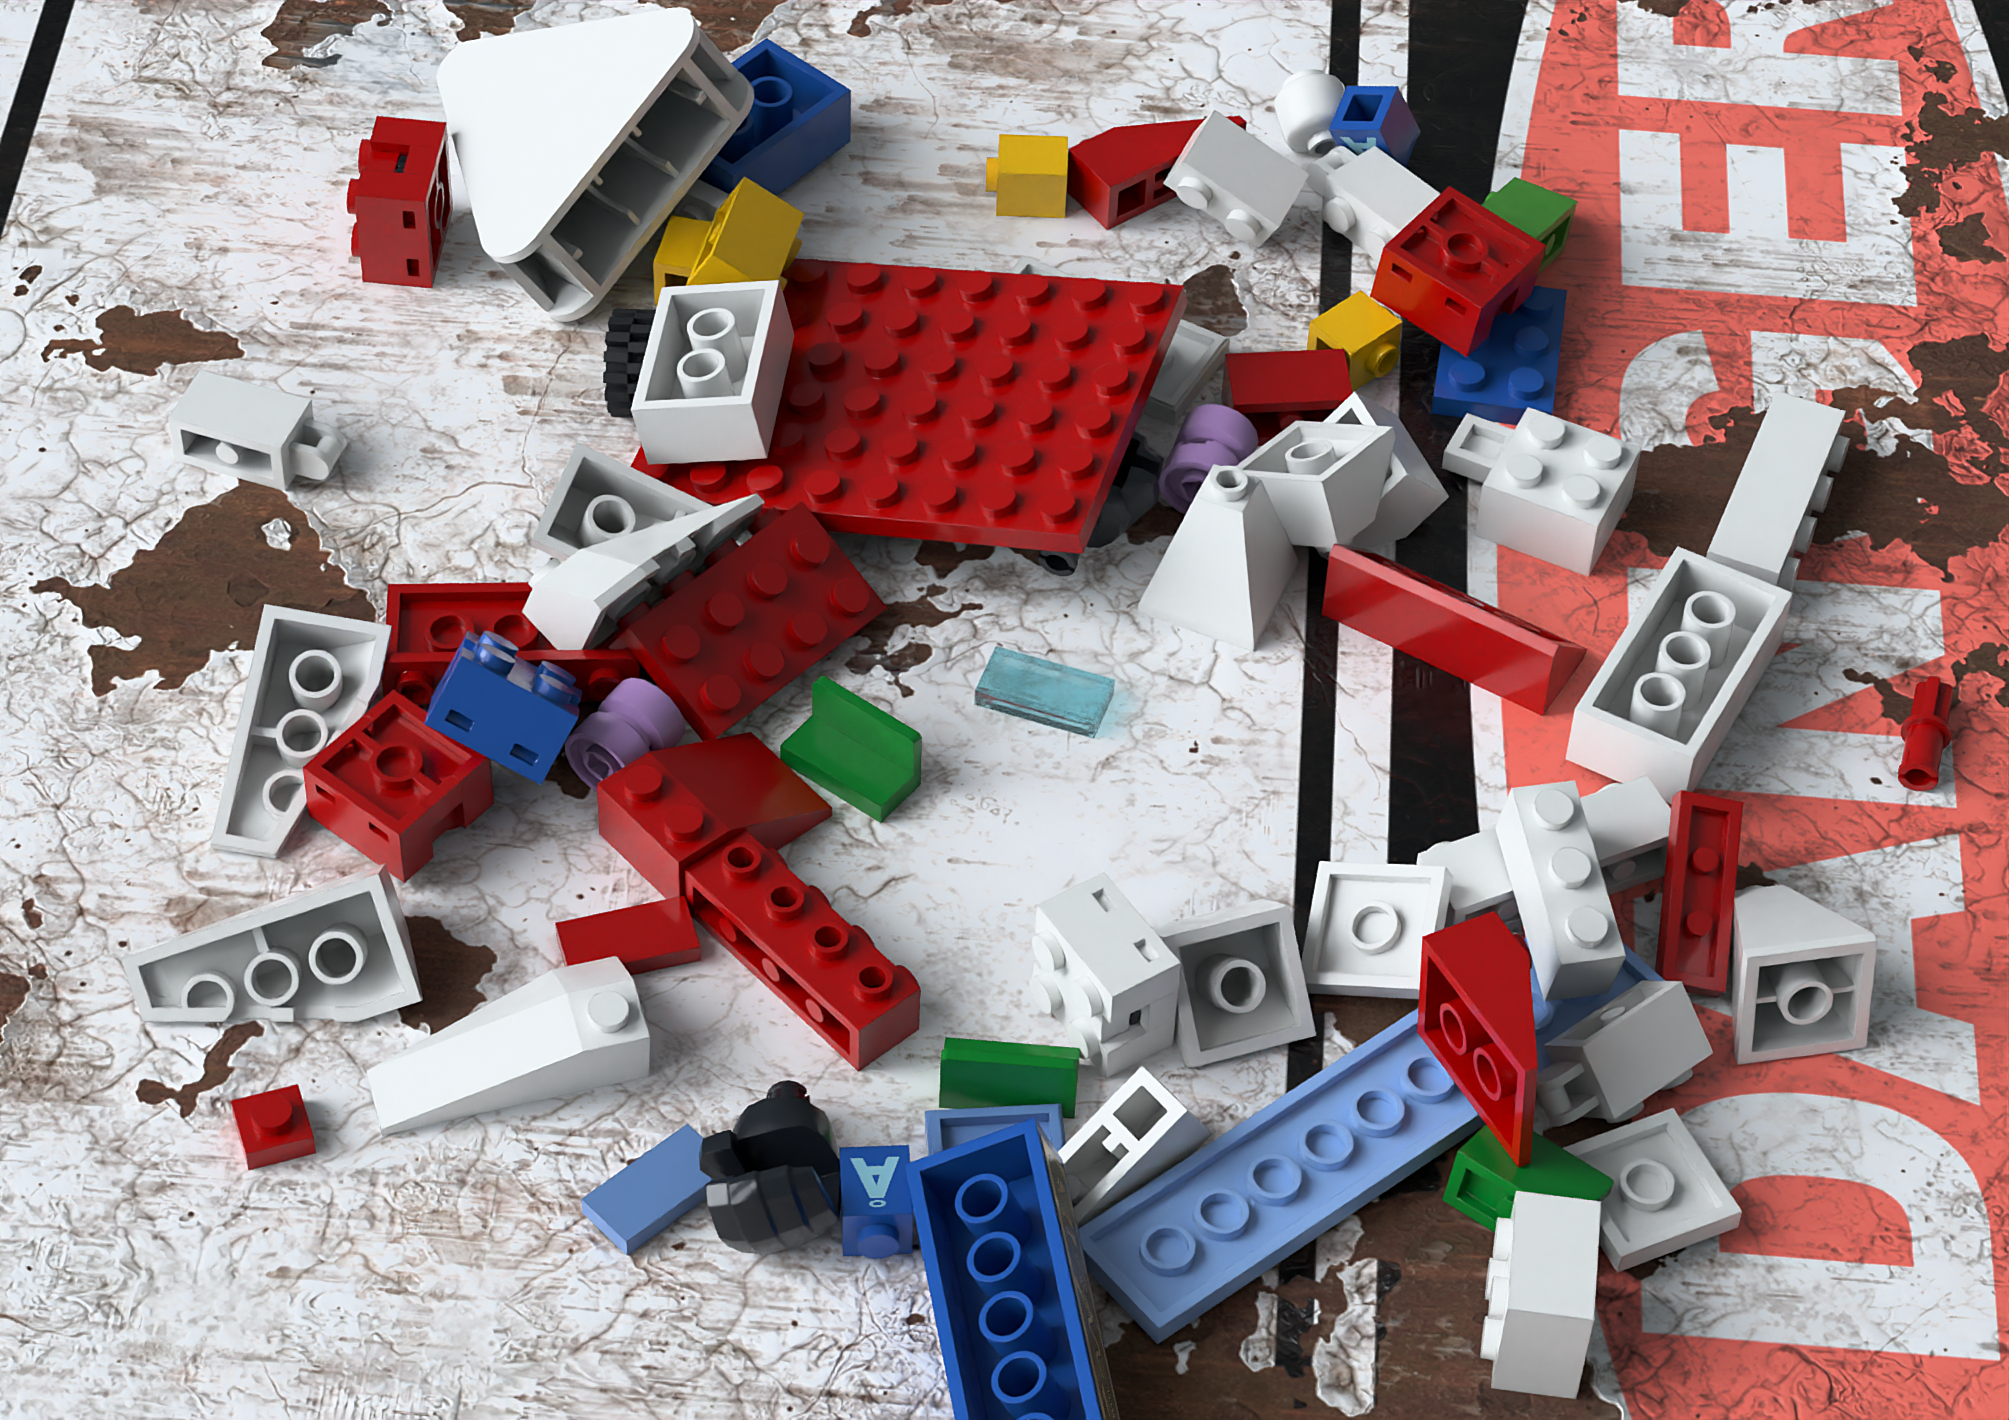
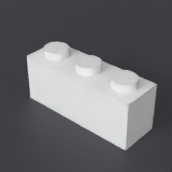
M1575 780L1511 788L1495 828L1544 1002L1607 994L1623 964L1626 954Z

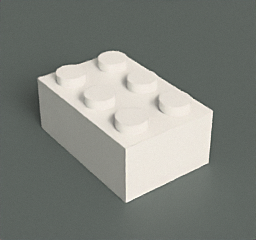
M779 280L662 287L631 407L632 416L648 465L727 460L742 461L765 459L768 457L794 340V331Z

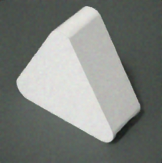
M667 8L466 41L448 53L440 64L436 75L482 248L551 318L560 322L579 319L599 304L744 121L754 101V90L750 82L737 71L702 31L694 18L681 8Z

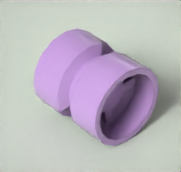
M1216 404L1196 406L1186 414L1174 447L1171 449L1158 481L1160 492L1169 505L1186 515L1214 464L1219 466H1236L1255 452L1259 442L1257 431L1250 420L1234 409Z
M625 679L601 703L598 712L590 714L568 737L565 742V754L570 766L579 778L597 792V783L644 754L675 747L685 735V722L675 703L657 686L643 679Z

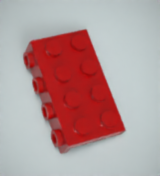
M803 501L796 504L783 515L776 507H773L746 529L751 535V538L739 546L733 537L703 560L708 569L696 577L690 569L686 570L660 591L661 595L665 598L662 603L652 609L646 601H643L616 623L622 634L609 646V649H629L660 689L675 703L684 719L702 741L719 738L871 623L888 608Z
M529 582L388 584L386 625L392 626V634L382 675L383 697L394 689L416 705L430 704L437 686L467 631L480 637L484 631L493 632L516 645L519 649L516 656L537 667H539L542 661H546L566 670L576 679L573 686L582 690L580 702H603L623 680L629 678L640 679V662L629 649H609V646L622 634L621 631L617 632L595 650H557L522 613L532 591V587L528 584Z

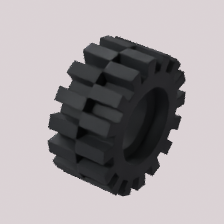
M616 308L612 311V317H609V332H606L605 336L607 350L604 351L603 362H606V371L603 372V383H606L604 396L605 401H608L607 410L608 413H611V417L633 418L631 407L656 310Z

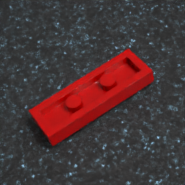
M1680 790L1672 796L1655 972L1665 981H1682L1687 993L1717 998L1726 991L1744 802Z

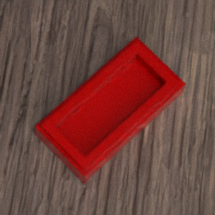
M685 895L555 923L556 938L565 967L617 956L632 976L701 961V947Z

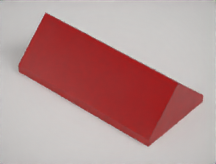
M1334 543L1329 554L1322 615L1541 716L1548 710L1583 661L1587 652V648L1369 549Z

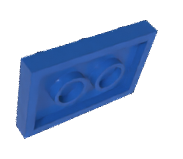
M1534 286L1531 296L1511 315L1504 311L1502 314L1494 316L1488 337L1468 357L1441 342L1431 414L1464 418L1466 413L1491 422L1518 425L1528 407L1552 415L1567 290Z

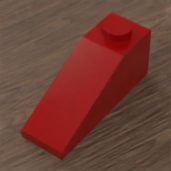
M1240 115L1226 117L1246 130L1247 122ZM1205 119L1113 127L1090 139L1081 141L1079 144L1068 149L1066 192L1106 230L1177 197V193L1163 184L1192 134Z

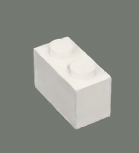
M1214 109L1194 131L1163 184L1174 190L1178 197L1188 206L1202 209L1224 224L1226 230L1232 236L1242 241H1249L1259 248L1279 228L1310 174Z

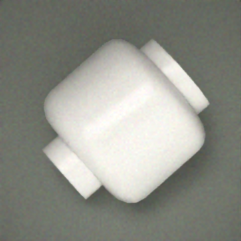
M1307 69L1291 75L1282 85V89L1274 100L1275 113L1285 143L1293 151L1301 153L1310 152V155L1313 157H1323L1337 147L1329 127L1345 92V87L1336 76L1326 74L1317 69Z

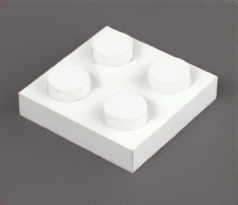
M1320 861L1301 960L1307 993L1419 999L1422 936L1442 930L1445 926L1453 876L1447 867Z
M1674 1108L1563 1148L1614 1181L1611 1193L1601 1202L1599 1245L1617 1273L1738 1228L1742 1210Z

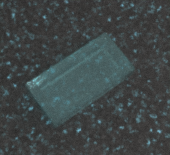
M996 646L975 689L974 705L1094 739L1113 698L1115 679Z

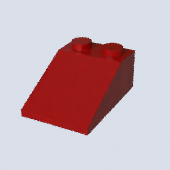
M752 732L651 751L597 783L599 834L666 899L685 895L684 870L744 830L749 832L764 847L770 846L778 851L832 816V807Z
M1492 911L1422 936L1417 1033L1519 1168L1531 1162L1538 1073L1530 977L1532 958L1523 937L1518 933L1512 934L1497 913Z

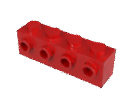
M744 830L684 870L685 899L691 917L858 1072L919 1030L921 990L913 974L902 965L895 966L876 949L871 937L863 928L858 925L851 926L833 910L829 900L819 888L813 885L807 886L789 870L784 858L773 847H764L749 832Z

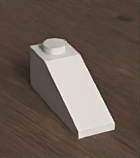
M1143 1066L1058 1151L1063 1159L1078 1229L1191 1156L1213 1134L1171 1091Z

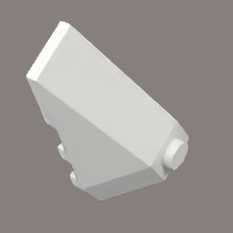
M577 442L528 545L562 561H566L582 548L714 506ZM747 532L736 542L740 546L750 539L751 535ZM703 566L694 575L696 577L708 569V566Z

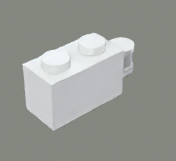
M1337 146L1322 158L1309 163L1305 169L1310 174L1307 179L1308 183L1317 193L1323 196L1321 219L1327 222L1333 230L1343 234L1367 252L1378 263L1383 247L1440 195L1438 191L1376 146H1373L1359 156L1344 146Z
M203 369L198 371L168 417L175 461L282 491L288 489L296 474L316 480L327 478L335 462L347 446L346 437L339 429L314 421L311 399Z
M1642 980L1546 1043L1544 1047L1552 1065L1537 1074L1536 1093L1550 1126H1562L1580 1117L1603 1118L1608 1123H1617L1627 1120L1642 1111L1644 1108L1643 1100L1656 1091L1673 1088L1691 1078L1693 1075L1691 1068L1713 1054V1051L1682 981Z

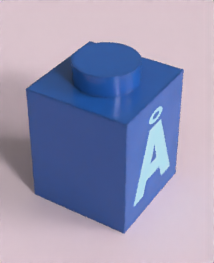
M1347 86L1329 127V131L1337 146H1344L1357 156L1376 146L1405 168L1421 132L1398 86Z
M909 1145L839 1147L843 1257L865 1256L871 1259H883L897 1254H913V1205L905 1164L910 1163Z

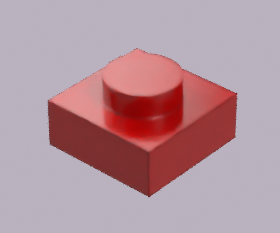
M298 1084L231 1100L233 1118L248 1170L316 1154L313 1132Z

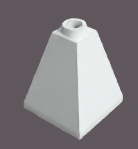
M1216 464L1212 466L1138 604V613L1252 652L1254 651L1294 577L1299 563L1298 557L1261 479L1247 475L1242 469L1235 466H1219Z
M1753 885L1743 890H1736L1730 939L1733 1054L1737 1064L1866 1048L1878 943L1874 933L1785 885L1767 887Z

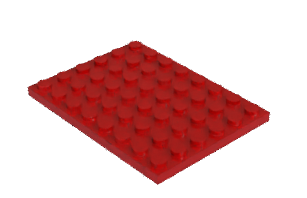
M795 258L785 271L782 270L780 275L787 279L783 295L794 331V340L768 457L765 459L742 461L727 460L648 465L641 445L630 466L714 507L757 493L764 500L765 504L756 520L773 507H776L783 515L796 504L803 501L826 531L1083 554L1187 306L1184 285Z

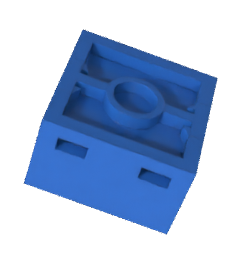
M467 631L431 698L424 724L542 785L579 717L580 708L577 706L581 700L582 690L573 686L576 679L566 670L546 661H542L539 667L516 656L519 650L518 647L502 636L490 631H484L480 637Z

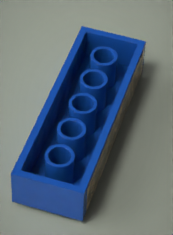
M1032 1118L905 1164L955 1420H1121L1063 1159L1037 1120Z

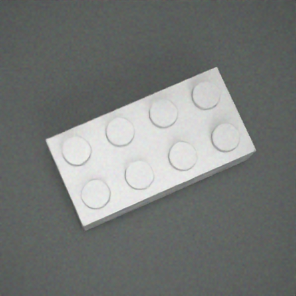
M1677 546L1576 706L1566 760L1621 783L1647 775L1664 800L1672 804V796L1680 790L1693 792L1780 647L1793 593Z

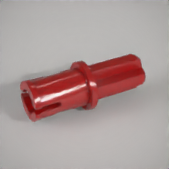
M1929 676L1927 681L1919 682L1916 685L1910 717L1903 721L1900 734L1905 745L1901 765L1897 773L1898 781L1904 787L1914 791H1928L1938 784L1942 751L1950 744L1952 738V730L1948 724L1953 698V688L1950 684L1941 682L1939 676Z

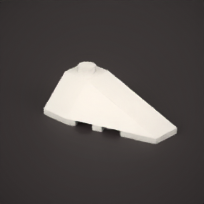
M756 493L582 548L562 564L557 558H554L544 564L530 579L528 584L532 587V591L522 613L557 650H595L620 631L616 623L643 601H646L650 607L663 598L660 591L676 577L688 569L694 574L706 565L703 560L715 549L732 537L737 541L747 533L746 529L755 522L765 502Z
M264 604L210 842L211 848L277 858L308 807L303 767L365 714L380 689L384 663L392 634L391 625Z
M386 863L315 886L121 957L143 1022H224L226 1019L271 1020V1022H294V1020L359 1022L423 1000L407 923Z
M617 956L550 970L367 1070V1078L381 1134L384 1136L649 1077L650 1035L634 980Z

